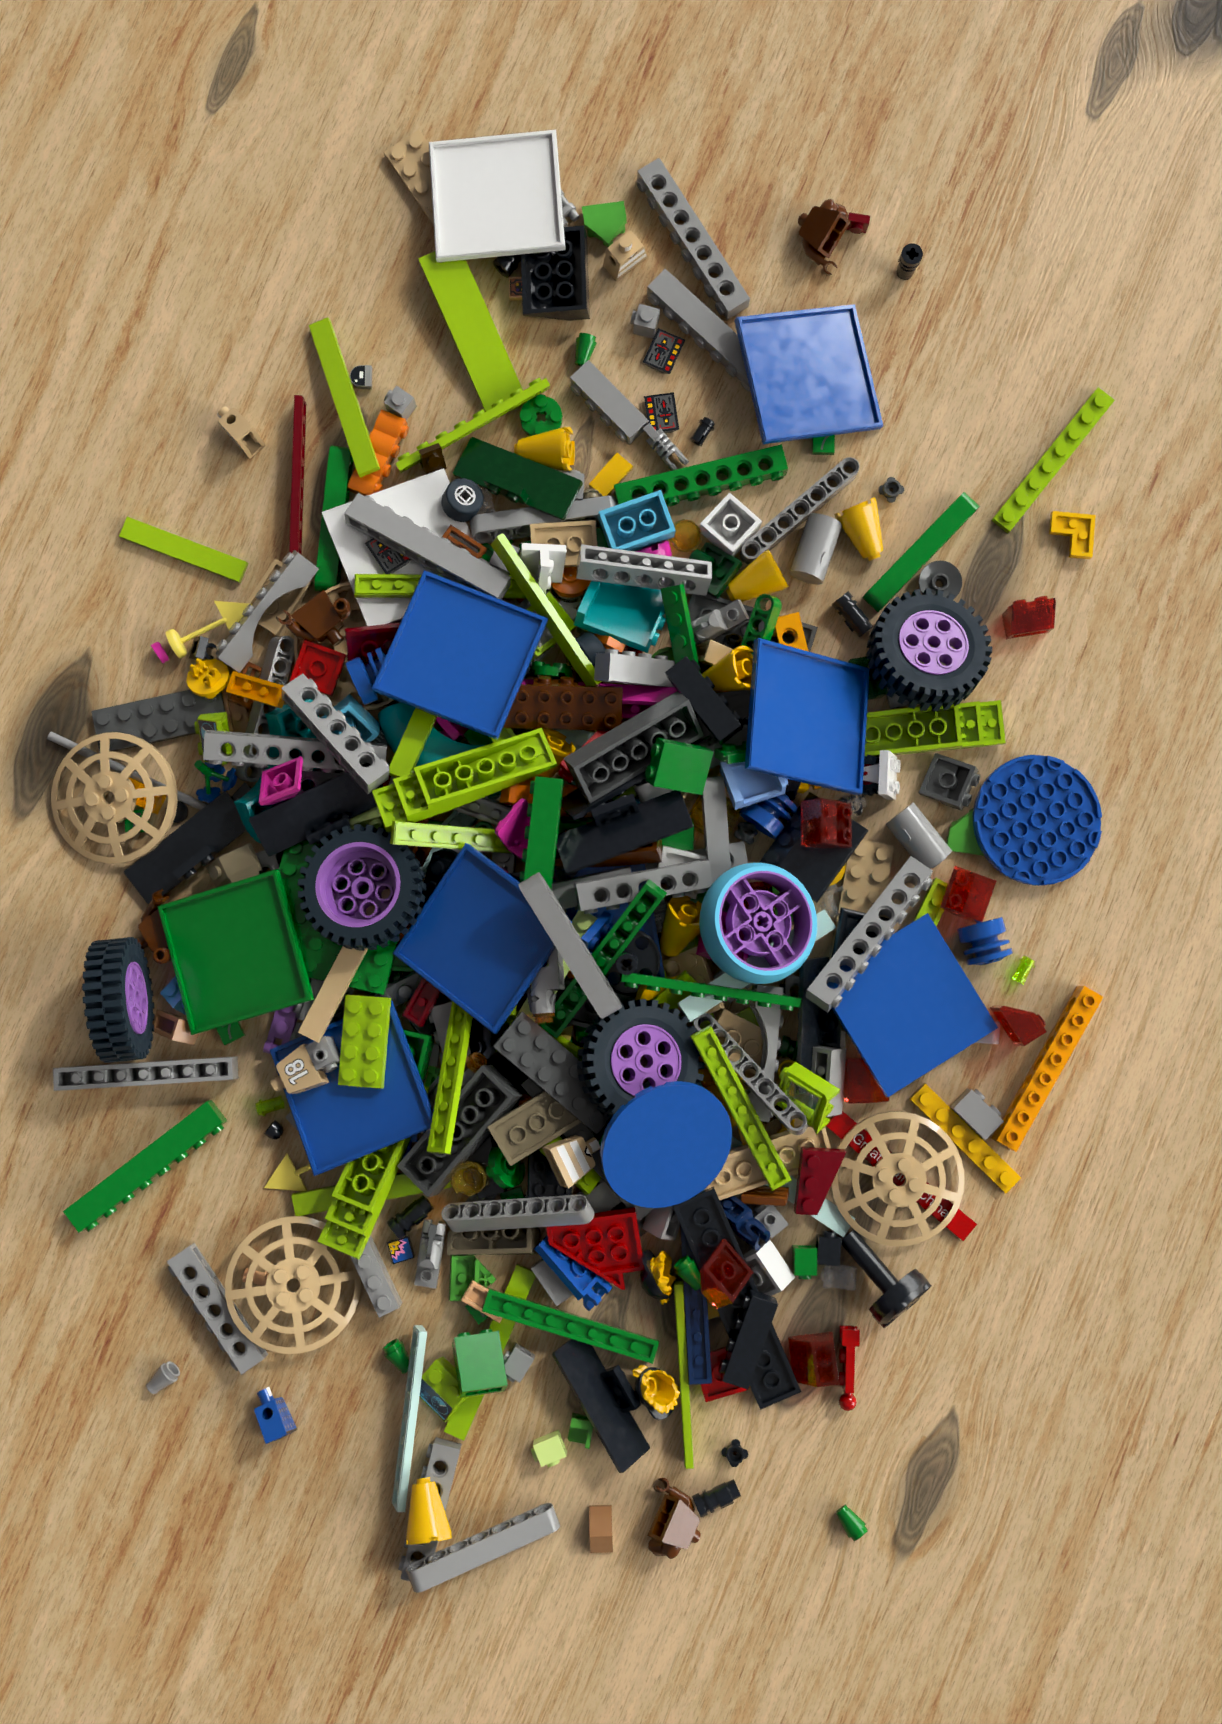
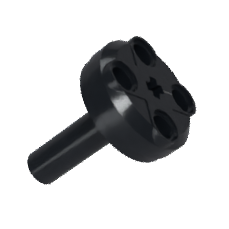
M639 930L606 973L605 978L609 982L608 975L611 972H617L619 975L620 973L623 975L639 974L643 968L650 969L652 976H657L661 960L659 949L654 940L648 934ZM639 937L647 938L649 942L648 947L639 949L635 944L636 939ZM624 960H630L631 964L626 965ZM620 981L617 984L609 982L613 990L622 993L638 992L640 984H638V988L624 986L625 982Z
M855 1230L841 1240V1245L883 1293L869 1308L873 1318L883 1328H886L898 1316L913 1306L932 1286L917 1269L912 1270L898 1281Z

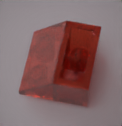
M1047 596L1037 597L1031 602H1026V599L1012 602L1013 604L1007 607L1008 609L1002 614L1006 640L1049 633L1054 629L1056 600L1055 598L1048 599Z
M824 798L801 801V846L851 848V803Z
M954 866L940 908L960 918L974 923L983 922L997 881Z
M833 1332L788 1336L792 1371L798 1383L814 1387L840 1385Z

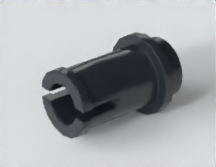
M707 417L699 420L700 424L690 438L698 446H702L710 431L714 430L713 426L715 423Z

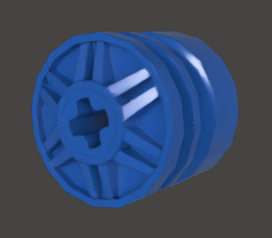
M381 648L375 649L378 656L377 660H374L371 652L367 653L369 663L366 665L360 657L346 662L348 672L364 705L378 700V694L372 691V686L386 657Z
M782 794L757 804L743 807L738 813L744 820L754 824L757 830L772 839H776L784 829L783 824L778 820L779 817L789 821L791 816L788 812L794 814L798 808L786 794Z
M1003 917L957 929L960 942L972 944L971 948L963 951L964 955L975 954V957L966 960L967 965H985L1000 961L1004 957L1013 954L1012 948L1001 950V945L1010 943L1009 939H998V935L1007 931Z

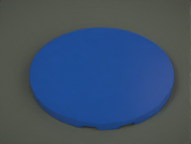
M1025 755L1002 764L986 778L975 799L973 828L980 850L997 871L1019 883L1043 886L1071 878L1090 861L1095 849L1098 847L1102 833V812L1093 787L1080 771L1066 764L1063 760L1052 756Z
M682 1081L666 1082L664 1085L656 1087L650 1086L635 1094L636 1097L626 1105L623 1104L613 1115L602 1138L600 1156L604 1176L611 1188L621 1198L640 1207L664 1208L691 1199L703 1191L717 1177L730 1152L732 1127L729 1115L722 1103L713 1093L702 1086Z

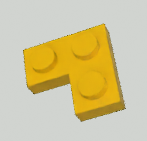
M1052 511L1050 513L1049 534L1070 536V558L1091 559L1093 557L1096 515Z

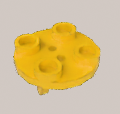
M197 658L196 664L190 665L186 682L188 688L195 695L212 699L225 689L231 675L228 667L222 661L217 659L202 661Z

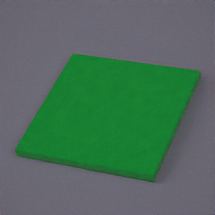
M279 869L157 906L191 1035L314 1000Z

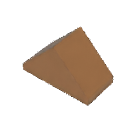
M589 1505L590 1553L613 1552L612 1505Z

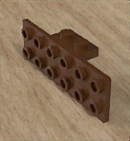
M539 676L538 679H534L533 684H521L503 728L612 730L622 722L623 688L614 686H578V680H574L570 676H563L560 679H551L550 676Z

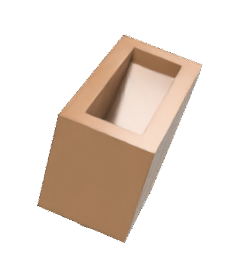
M157 1009L153 1021L155 1033L173 1041L195 1045L200 1033L191 1035L187 1018Z

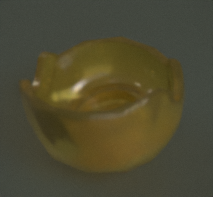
M687 519L674 523L676 532L674 538L669 539L671 546L683 553L696 550L702 542L699 526L692 520Z
M467 1161L458 1165L453 1171L451 1186L457 1194L464 1193L467 1196H471L481 1192L486 1186L487 1174L480 1164Z

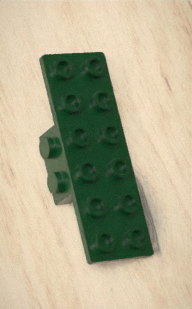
M475 437L470 438L453 471L454 476L472 480L492 494H500L514 503H522L561 520H565L583 485L580 479Z

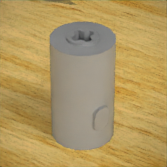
M812 513L808 515L789 572L791 576L806 583L823 584L842 528V524L838 520L823 514Z
M914 802L886 823L887 827L910 856L930 869L939 865L952 852L951 848Z

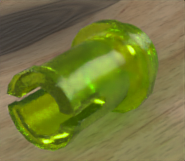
M1023 955L1022 959L1019 958L1020 963L1013 977H1011V979L1022 985L1025 984L1032 968L1036 967L1034 966L1036 961Z
M282 1095L264 1101L260 1099L259 1102L255 1103L258 1116L263 1115L264 1117L266 1113L285 1109Z

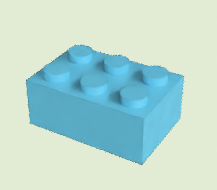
M661 490L598 512V520L609 548L637 551L675 536L676 530Z

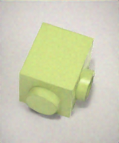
M559 1430L539 1437L533 1442L531 1453L535 1462L539 1461L541 1467L545 1465L552 1467L558 1464L560 1459L567 1456V1449Z

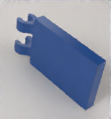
M548 1235L534 1248L579 1301L583 1298V1305L588 1311L597 1306L602 1301L601 1297L612 1289L611 1284L604 1278L549 1245Z

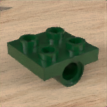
M708 542L704 544L701 550H694L689 559L712 562V580L707 594L716 599L721 596L743 565L739 559Z

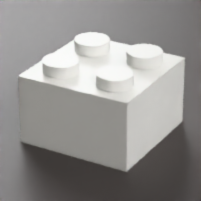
M729 493L700 523L699 532L717 548L734 557L742 549L743 544L760 530L762 521Z

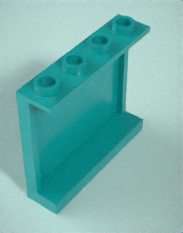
M591 581L577 610L574 626L598 635L610 636L624 645L648 653L651 645L656 646L660 635L657 631H662L666 618L663 617L665 610L661 590Z

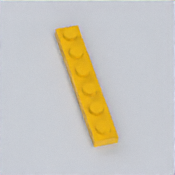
M926 1083L909 1098L1005 1194L1021 1179Z

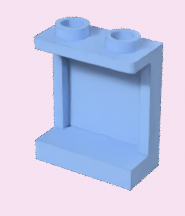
M745 762L720 763V773L724 777V783L734 810L785 794L786 785H788V779L745 769Z

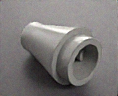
M170 1361L163 1363L151 1381L146 1385L148 1391L152 1394H157L160 1390L176 1382L180 1375L177 1365Z

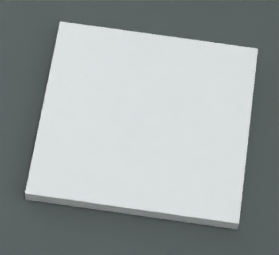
M556 130L429 142L437 262L566 250Z
M444 468L368 495L381 506L390 507L396 514L401 517L406 516L410 518L414 524L421 528H428L434 535L440 538L450 525L472 538L466 522L454 521L443 511L441 504L442 495L450 484ZM351 501L323 511L322 516L354 593L355 574H385V572L365 544V542L372 538L345 522L344 513L352 503ZM450 533V536L457 539L458 541H460L461 543H463L464 545L478 553V550L476 548H474L464 540L460 539L453 533ZM411 560L391 574H422L424 570L433 574L437 573ZM356 598L366 625L373 626L402 621L411 598Z

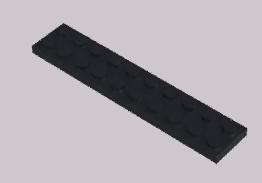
M713 1186L701 1191L685 1202L674 1205L673 1208L729 1338H733L735 1333L733 1329L734 1322L737 1316H741L743 1310L741 1309V1303L744 1295L748 1296L750 1289L759 1291ZM771 1324L750 1383L760 1410L801 1392L773 1324Z

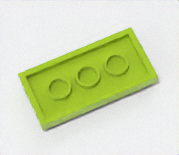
M345 995L338 1085L384 1088L391 998Z

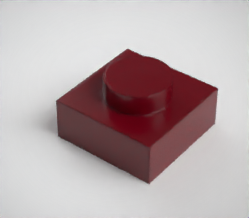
M849 212L847 219L851 222L846 230L854 234L866 233L870 216Z

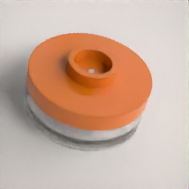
M564 567L562 583H551V591L556 598L563 602H579L583 599L591 581L576 579L577 567Z

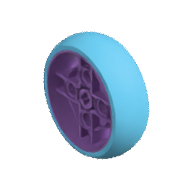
M746 863L724 872L708 889L700 910V934L707 953L721 970L743 982L768 984L788 977L806 961L816 939L817 916L811 896L795 876L772 864ZM747 879L765 882L774 887L780 894L775 895L769 891L753 890ZM726 898L730 907L725 920L727 932L723 933L721 915ZM744 899L749 904L748 909H746L743 905ZM773 906L778 910L777 916L773 913ZM792 913L794 921V936L790 947V945L787 942V939L791 932L790 914ZM739 930L743 932L744 940L740 939ZM769 937L773 940V947L768 943ZM741 951L752 956H764L771 967L760 968L750 965L736 954Z

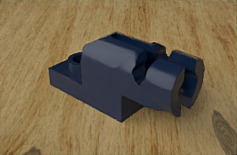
M735 1196L720 1200L732 1231L755 1250L761 1249V1246L758 1244L759 1238L767 1243L771 1235L770 1231L753 1217L751 1208Z

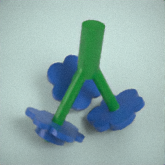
M201 760L195 762L194 766L205 776L206 785L204 789L196 791L198 800L210 803L220 795L219 787H210L211 780L214 782L223 780L222 790L224 792L230 790L236 784L235 768H231L226 776L222 774L225 773V768L221 764L203 763Z

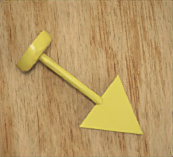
M214 601L223 617L222 619L182 638L174 629L166 631V637L174 653L180 659L185 657L187 654L185 642L226 623L230 630L235 622L239 623L244 617L242 613L249 604Z
M287 1153L264 1188L308 1191L299 1175L311 1170V1166L308 1164L296 1170Z

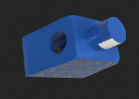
M270 1387L257 1392L261 1406L255 1408L254 1412L266 1444L297 1430L283 1397L274 1399Z

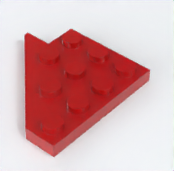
M635 1207L594 1213V1218L587 1224L546 1227L549 1245L621 1290H625L623 1273L645 1269L642 1261V1248Z

